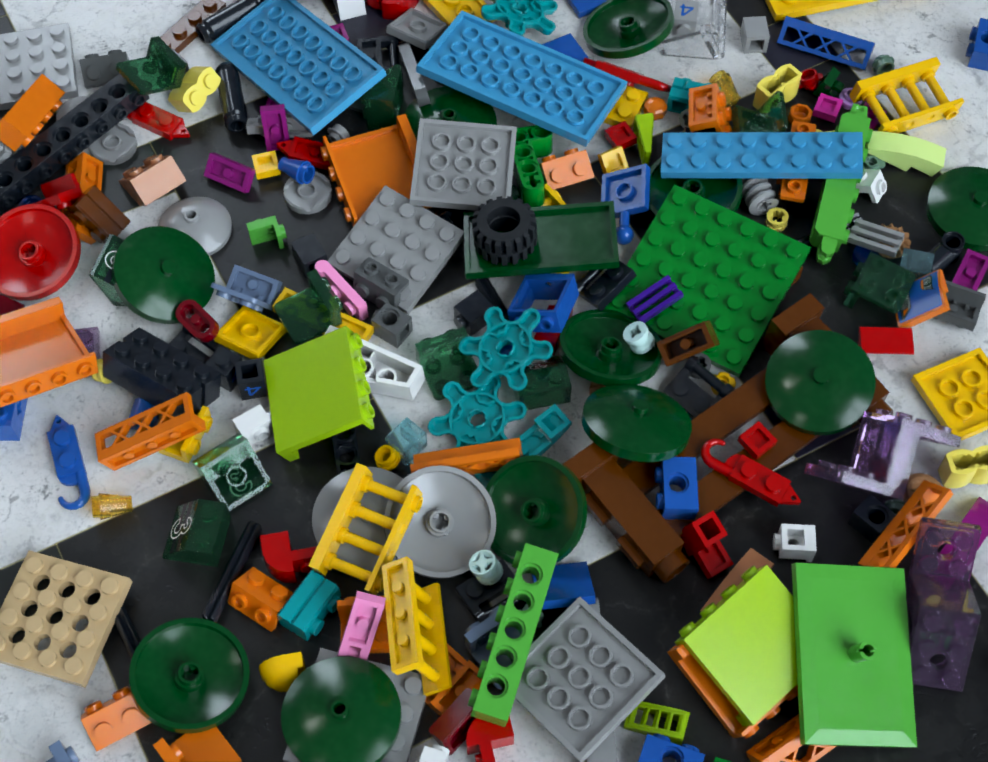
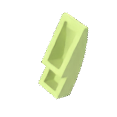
M873 131L870 142L866 143L869 154L905 172L913 167L933 177L944 167L946 148L917 137L892 132Z

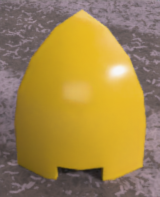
M302 652L275 656L263 661L259 665L262 680L268 687L279 692H287L294 680L305 670Z

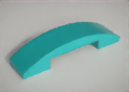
M553 404L534 419L535 424L519 436L523 456L543 455L572 425V422L556 404ZM497 471L474 474V476L486 489L490 479Z

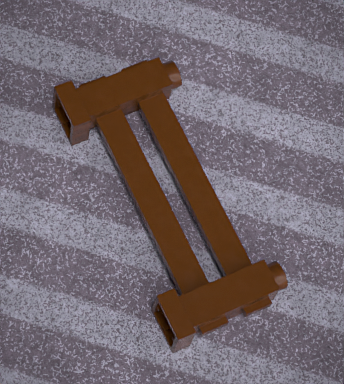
M809 293L773 318L761 343L762 347L772 356L774 351L785 340L796 334L810 330L832 331L820 319L824 310L822 304ZM766 368L691 420L692 432L688 445L675 457L699 458L701 456V448L707 440L713 438L724 440L769 408L770 404L765 392ZM877 378L875 393L870 407L852 428L861 423L868 432H871L884 423L893 413V409L885 402L890 392ZM781 421L769 430L778 440L776 445L757 460L745 449H742L737 454H743L773 471L820 435L800 432ZM593 442L563 464L579 479L585 492L587 510L601 527L605 525L617 539L616 545L636 569L641 568L648 578L656 574L663 583H667L675 578L690 563L681 552L685 543L681 539L682 529L713 510L714 512L718 511L745 491L742 487L729 481L726 476L713 470L697 482L699 511L695 520L664 519L661 515V509L657 510L645 496L659 486V483H655L654 472L655 467L659 466L661 461H633L622 469L617 463L618 456L603 450Z

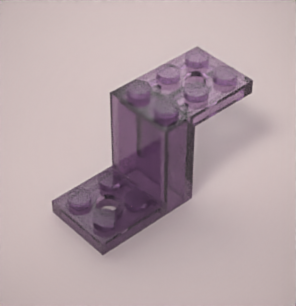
M877 408L876 413L864 411L849 467L838 464L837 469H835L836 464L819 460L818 465L806 463L804 473L863 491L903 500L919 440L959 448L962 437L951 434L952 429L945 426L935 425V428H933V422L919 418L912 421V415L896 412L895 416H893V412Z
M921 517L906 583V600L913 623L910 638L912 682L914 685L963 692L981 618V612L969 582L982 531L980 525ZM943 544L953 546V550L948 554L937 552L938 548ZM937 654L946 657L939 664H934L930 661L931 657Z

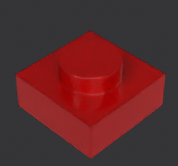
M626 121L604 131V137L613 148L622 146L625 149L637 143V136Z
M760 421L742 433L737 439L755 460L774 447L778 441Z

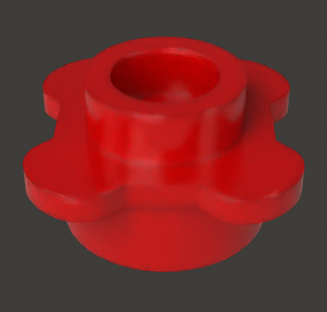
M812 68L802 71L798 89L814 90L817 88L819 81L823 80V74H817V71Z

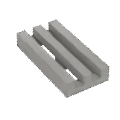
M856 218L855 225L851 228L847 242L895 258L904 240L905 233ZM856 234L870 238V240L856 236ZM880 242L885 243V244H888V245H891V246H894V247H890V246H887V245L880 244Z

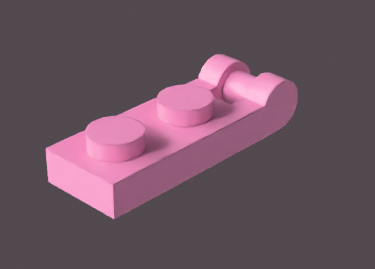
M317 261L315 271L318 284L327 286L331 296L343 303L344 309L350 316L354 315L360 321L368 318L367 303L328 261Z
M361 591L356 592L337 657L350 656L367 661L386 598Z

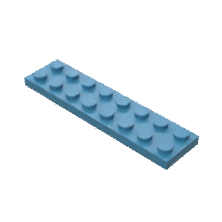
M863 132L663 133L661 178L862 179Z

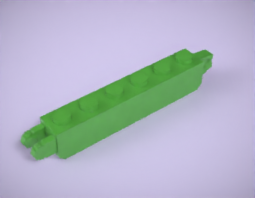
M854 103L850 113L847 112L841 115L835 132H863L864 163L868 154L865 144L870 142L873 129L869 128L871 118H867L868 107ZM823 179L809 238L812 246L818 247L816 260L821 265L830 263L832 255L838 252L841 244L846 245L850 230L846 229L847 223L851 224L855 209H851V205L857 200L859 189L856 188V183H860L861 179Z

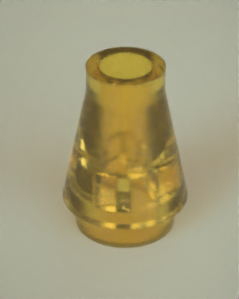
M721 70L709 79V83H717L718 87L721 88L720 92L724 91L726 102L729 106L736 104L741 99L729 73Z
M98 493V496H91L93 518L103 520L126 512H133L131 495Z

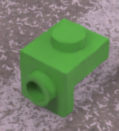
M276 216L246 223L252 245L276 239L279 249L284 248L283 239L287 238L283 224L278 225Z

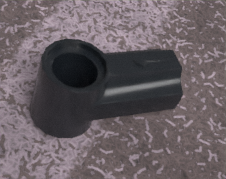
M955 231L945 233L941 241L918 261L917 266L920 272L925 276L938 269L944 270L949 264L955 263L959 259L965 245L964 237Z

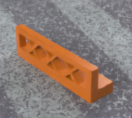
M82 152L66 165L65 175L75 174L82 193L94 185L101 191L104 162ZM78 198L71 200V203L73 204ZM69 207L63 208L62 213L74 224L80 240L90 245L95 243L96 240L90 235L91 230L85 224L80 225L73 219V213L69 210Z
M185 392L95 433L98 462L115 471L205 431V421L194 414L191 395ZM184 404L185 413L176 417L172 416L177 406ZM163 415L158 425L152 428L149 427L155 416ZM139 425L140 427L135 435L127 438L126 435L130 428ZM116 435L117 437L113 444L106 448L105 439Z
M519 437L413 454L414 464H410L411 473L425 467L440 465L455 467L470 475L498 471L506 463L523 456L522 444Z
M924 480L861 558L858 565L896 568L953 496L951 489Z
M798 714L746 751L750 762H816L836 746L809 745L806 756L800 760L795 759L798 748L802 746L800 744Z

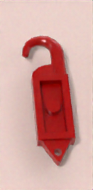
M585 57L583 63L628 81L627 85L634 87L636 83L662 92H670L672 87L661 81L646 77L644 74L602 60L595 61Z
M145 102L126 117L133 124L170 141L173 138H190L183 118L148 102Z
M296 136L292 140L277 142V148L289 159L309 161L315 168L328 170V167H330L328 161H323L320 147H323L321 142Z
M713 438L703 444L701 448L703 462L709 468L726 476L729 481L776 507L779 504H800L801 500L790 485L791 481L743 454L732 455L725 463L714 458L710 454V448L714 445L725 446L726 442L721 439Z

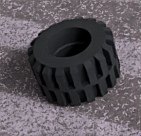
M502 196L496 197V200L489 199L486 201V205L481 204L478 207L479 211H475L473 214L472 230L477 253L482 255L484 260H491V263L495 265L498 262L502 263V266L508 265L507 263L510 262L517 264L519 259L524 261L528 258L527 254H532L534 246L537 245V226L534 210H531V206L528 203L523 204V200L519 198L514 200L511 196H507V198H502ZM501 229H512V231L506 233L496 232Z

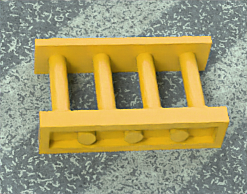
M937 57L857 81L849 94L853 103L861 100L867 101L881 124L878 131L901 133L944 118L949 120L959 113L958 110L965 102L963 98L949 101L935 79V73L941 63ZM926 82L940 105L930 108L915 83ZM902 87L907 89L920 111L910 114L897 94L896 89ZM880 94L887 95L900 118L890 121L875 96Z
M356 463L308 566L326 576L328 570L335 569L367 582L364 590L369 594L377 596L378 591L384 589L382 565L393 561L414 512L418 513L422 506L423 493L413 484L408 494L373 481V473L368 467ZM370 491L403 504L397 519H392L361 506L360 501L364 493ZM359 517L391 530L385 545L383 546L349 532L348 527L352 519ZM348 543L379 556L373 571H368L337 558L336 553L340 544Z
M407 556L382 565L391 671L396 675H400L414 669L421 673L423 695L425 696L452 688L440 584L436 582L421 588L415 583L413 561Z

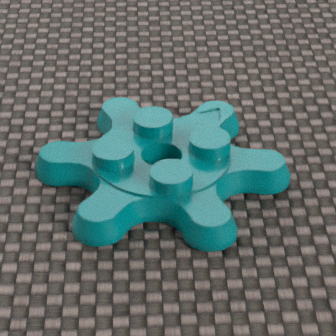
M490 0L494 4L483 5L481 8L483 19L503 21L509 31L521 36L528 28L536 29L544 35H550L556 28L555 23L544 16L552 15L557 10L558 5L553 0Z
M490 307L484 314V320L487 323L486 332L480 337L468 336L460 341L459 350L462 354L479 358V366L470 377L474 387L485 388L493 378L505 376L511 389L521 391L526 388L528 379L524 372L525 367L530 365L533 360H548L553 354V346L549 341H537L532 337L533 330L540 323L541 316L538 310L529 308L522 313L519 319L507 321L499 307ZM508 344L513 346L509 355L501 354L503 346Z
M499 376L493 378L485 388H478L473 392H467L459 383L451 381L446 383L442 390L444 397L451 403V409L445 416L432 418L429 421L428 429L434 436L453 435L457 440L456 448L507 440L508 438L504 434V427L509 422L523 419L527 413V408L520 401L503 403L498 399L497 393L501 387ZM481 414L485 417V422L476 426L471 424L473 416Z

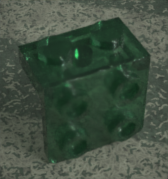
M157 36L151 37L146 57L119 62L116 64V70L139 94L149 95L180 88L187 64Z
M776 91L757 111L736 105L731 110L734 132H785L788 127L784 94L780 91Z
M870 252L864 263L858 262L852 274L856 278L854 281L849 280L843 294L847 295L843 305L852 309L858 298L862 297L896 314L901 310L916 275Z
M316 269L306 273L309 283L308 289L274 305L276 314L295 344H301L326 332L330 325L336 327L342 324L340 310L343 309L342 303L337 295L332 296L328 280L325 276L321 278Z
M464 327L450 329L442 335L425 338L415 344L417 363L423 367L425 380L435 400L445 399L442 390L444 385L451 381L459 383L465 391L475 388L470 381V377L478 367L472 356L464 355L459 350L460 341L468 337Z

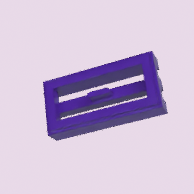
M667 275L628 301L626 307L637 321L646 323L683 298V292L678 290L677 285ZM665 286H668V287H666L665 289H663L662 291H660L659 293H657L656 295H654L653 297H651L649 300H647L646 302H644L643 304H641L640 306H638L637 308H635V307H636L637 305H639L641 302H643L644 300H646L647 298H649L650 296H652L653 294H655L656 292H658L659 290H661V289L664 288ZM669 293H674L672 296L664 300L662 303H660L644 315H640L641 312L657 303L660 299H662Z

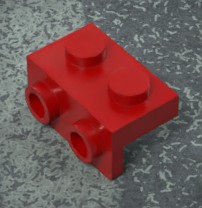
M70 173L42 184L41 189L45 199L33 204L57 207L58 210L71 206V200L83 194L75 174Z

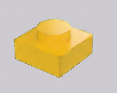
M616 146L597 155L603 174L629 168L622 146Z
M275 150L251 155L257 180L281 175L278 169Z

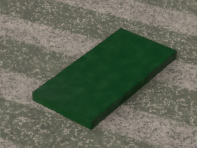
M614 201L531 207L536 218L537 245L534 246L532 254H527L528 258L524 261L519 259L517 264L510 262L504 266L499 262L497 265L492 264L491 260L486 261L482 258V255L477 253L472 230L474 212L463 213L466 280L619 268ZM501 229L496 232L506 233L512 231V229Z

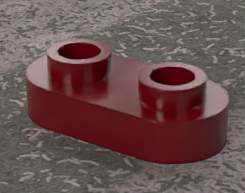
M188 299L178 305L176 309L177 320L195 338L201 342H209L217 336L219 332L217 321L195 300Z

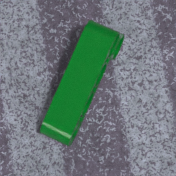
M537 125L517 128L513 172L523 203H528L531 207H540L545 202L544 178L537 158L548 156L553 151L552 132Z

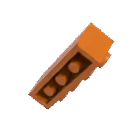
M41 74L1 119L0 141L14 152L20 145L26 148L52 117L53 113L63 104L59 99L65 92L44 74Z

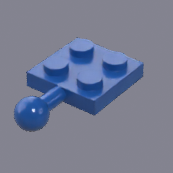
M646 163L602 174L601 202L614 201L615 218H619V227L616 228L617 243L621 245L629 244L634 237L633 230L629 227V215L649 211L650 167Z

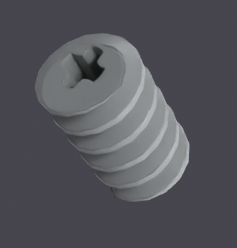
M742 178V198L751 214L757 216L765 215L770 209L778 205L779 200L775 199L776 193L774 190H771L772 186L768 179Z

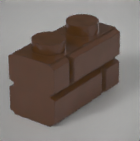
M95 185L88 188L69 207V210L73 213V219L80 225L85 224L91 230L90 235L99 243L107 244L112 242L131 222Z
M710 320L703 321L656 342L667 367L720 345Z

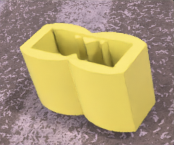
M785 64L779 67L774 75L763 78L757 84L753 106L763 115L775 112L782 103L791 101L797 95L802 73L792 64Z
M194 66L186 72L182 83L172 89L168 101L178 112H197L205 104L207 96L216 91L221 78L212 67Z
M988 445L977 447L973 451L957 449L947 453L938 468L943 487L953 489L964 487L969 483L987 484Z

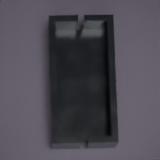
M140 327L125 336L123 342L118 341L103 351V376L154 406L187 392L191 395L194 414L197 415L202 406L207 407L220 397L221 373ZM184 404L177 406L172 416L176 417L185 413Z

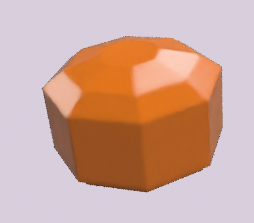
M656 96L647 99L644 103L643 111L644 114L653 113L654 120L663 119L667 113L668 106L664 99Z
M798 103L791 107L788 121L791 124L793 121L810 123L813 111L808 105Z

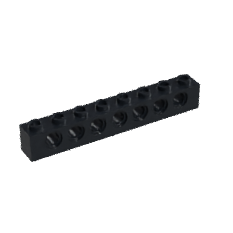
M124 69L33 139L26 148L23 147L0 165V215L13 207L15 203L31 193L38 185L50 178L61 167L69 163L75 156L87 149L98 138L106 134L116 124L124 120L130 113L150 99L144 83L127 69Z

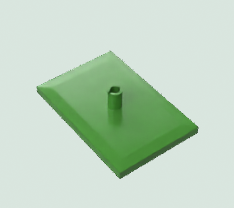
M793 563L792 584L800 744L916 748L917 737L904 568Z

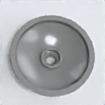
M189 197L174 203L162 214L158 226L174 228L191 236L204 248L208 256L223 248L232 233V220L228 210L220 202L207 197Z

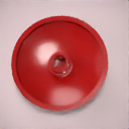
M43 204L22 205L0 216V293L14 300L32 301L47 297L62 288L74 274L81 255L80 237L76 227L69 218L58 209Z

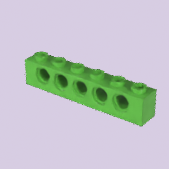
M525 543L522 552L516 551L512 567L517 569L514 579L508 577L503 594L508 595L505 606L499 605L495 621L500 624L497 633H490L486 649L491 650L488 661L482 660L477 677L481 678L482 681L479 690L473 688L468 702V706L473 707L472 717L502 727L506 726L557 562L558 553ZM526 573L533 574L537 582L527 583L523 580L522 575ZM523 600L527 603L529 609L520 611L515 608L513 602ZM508 627L516 628L520 633V637L515 639L508 637L505 629ZM506 655L511 659L512 664L508 667L500 666L496 661V657ZM498 683L502 687L503 693L497 696L489 693L487 685Z

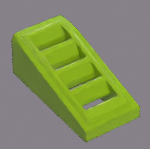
M653 113L636 115L633 132L637 136L636 144L641 163H646L647 165H649L652 151Z
M642 701L626 717L624 729L643 735L650 734L653 736L654 734H661L671 740L670 742L681 746L690 712ZM637 710L643 711L640 724L634 723ZM649 713L655 714L652 726L646 725ZM660 717L666 718L664 729L658 728ZM672 720L678 721L676 731L670 730Z

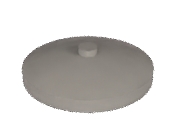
M430 466L409 474L395 489L408 494L413 484L423 493V503L418 513L414 512L395 557L397 560L406 556L413 561L414 573L428 578H451L469 571V560L472 555L480 550H489L494 540L496 512L489 493L476 478L455 467ZM388 499L384 515L396 520L403 504ZM384 528L385 538L387 540L391 530Z
M368 467L373 473V481L393 489L403 480V478L391 471L377 467ZM353 469L342 472L331 479L320 491L315 501L312 512V530L317 546ZM368 491L364 493L360 503L361 506L384 515L388 498ZM359 517L352 519L348 527L349 532L383 546L385 545L384 527ZM348 543L340 544L336 553L337 558L371 572L379 558L377 555Z

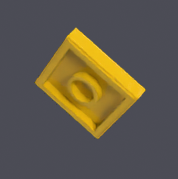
M243 305L219 329L214 341L250 359L262 358L286 333L287 326Z

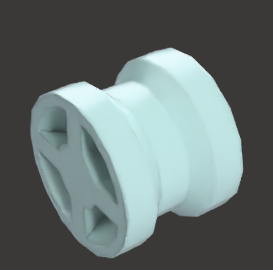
M633 322L623 331V339L629 344L630 349L635 354L647 353L654 346L655 338L644 322Z
M489 550L477 551L469 560L471 572L483 585L495 584L503 575L501 563Z

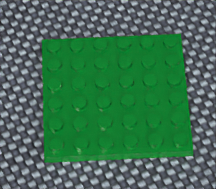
M674 184L627 263V266L633 269L637 276L604 309L615 310L635 318L626 307V303L669 275L671 281L677 285L678 290L683 292V298L647 321L646 324L663 340L703 321L710 320L720 345L707 349L702 353L710 358L712 365L740 378L806 260L811 247ZM665 286L664 288H662L661 290H659L658 292H656L655 294H653L652 296H650L649 298H647L646 300H644L643 302H641V303H640L639 305H637L635 308H637L638 306H640L641 304H643L644 302H646V301L649 300L651 297H653L654 295H656L657 293H659L660 291H662L663 289H665V288L668 287V286ZM669 293L668 295L660 299L657 303L641 312L640 315H644L645 313H647L648 311L662 303L664 300L672 296L674 293Z

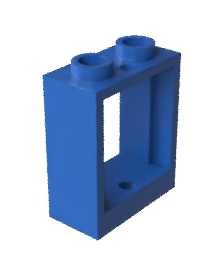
M561 273L525 275L507 310L509 320L515 321L519 319L525 310L531 308L534 300H558L554 310L536 309L541 317L540 323L533 332L562 333L579 296L575 275Z

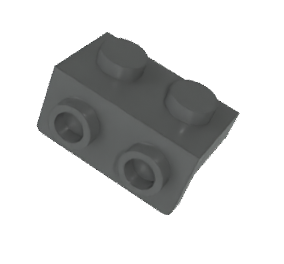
M119 49L111 50L108 52V55L103 56L88 54L85 56V59L79 60L86 89L105 85L124 69L131 73L129 57L126 51L122 52Z
M368 257L353 272V289L362 298L372 302L379 309L386 302L399 309L401 292L409 285V280Z
M945 280L949 291L946 293L950 310L933 317V319L942 320L959 328L973 331L986 294Z

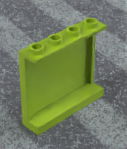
M347 326L264 360L276 453L290 462L299 459L298 449L361 424H364L370 430L375 429L373 422L375 412L369 399L371 389L365 376L367 366L361 353L363 343L360 336L351 331Z
M768 565L759 568L752 566L741 575L743 581L737 586L732 584L720 594L723 599L716 605L711 603L700 612L702 618L695 624L691 621L679 631L681 637L674 642L676 646L682 644L735 707L739 712L735 718L742 726L755 725L797 685L793 596Z

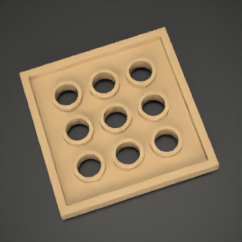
M29 550L0 609V663L86 688L113 628L116 615L119 614L132 585V580L129 577ZM50 579L49 586L46 589L37 590L40 581ZM75 586V591L70 597H62L66 587ZM100 593L101 596L97 603L93 605L87 603L90 595ZM36 604L38 606L36 613L26 617V609L30 605ZM63 612V617L58 623H50L51 616L54 613ZM80 620H89L88 626L84 630L76 631V624ZM18 631H25L23 640L13 643V636ZM44 638H50L51 643L49 647L42 651L38 650L39 642ZM71 645H76L75 654L70 658H64L63 653L65 649Z

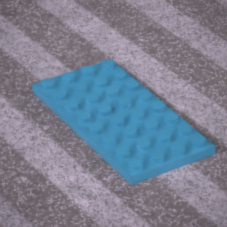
M296 0L263 1L210 44L217 54L227 62L234 64L237 71L277 105L284 104L285 112L313 136L387 75L383 67Z
M461 11L416 66V72L584 147L588 145L622 96L628 81L465 11Z

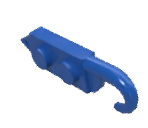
M56 415L51 430L47 432L57 477L61 484L65 486L78 485L80 497L75 502H66L62 496L58 498V501L65 509L77 510L88 503L91 490L76 429L73 424L69 425Z

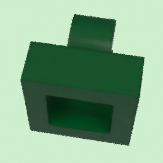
M832 67L823 80L818 83L817 88H815L812 94L819 98L821 93H826V95L836 97L838 93L840 94L845 87L842 82L836 80L841 72Z

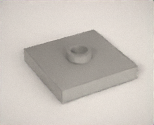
M410 8L387 25L386 33L426 50L444 33L448 25L414 8Z

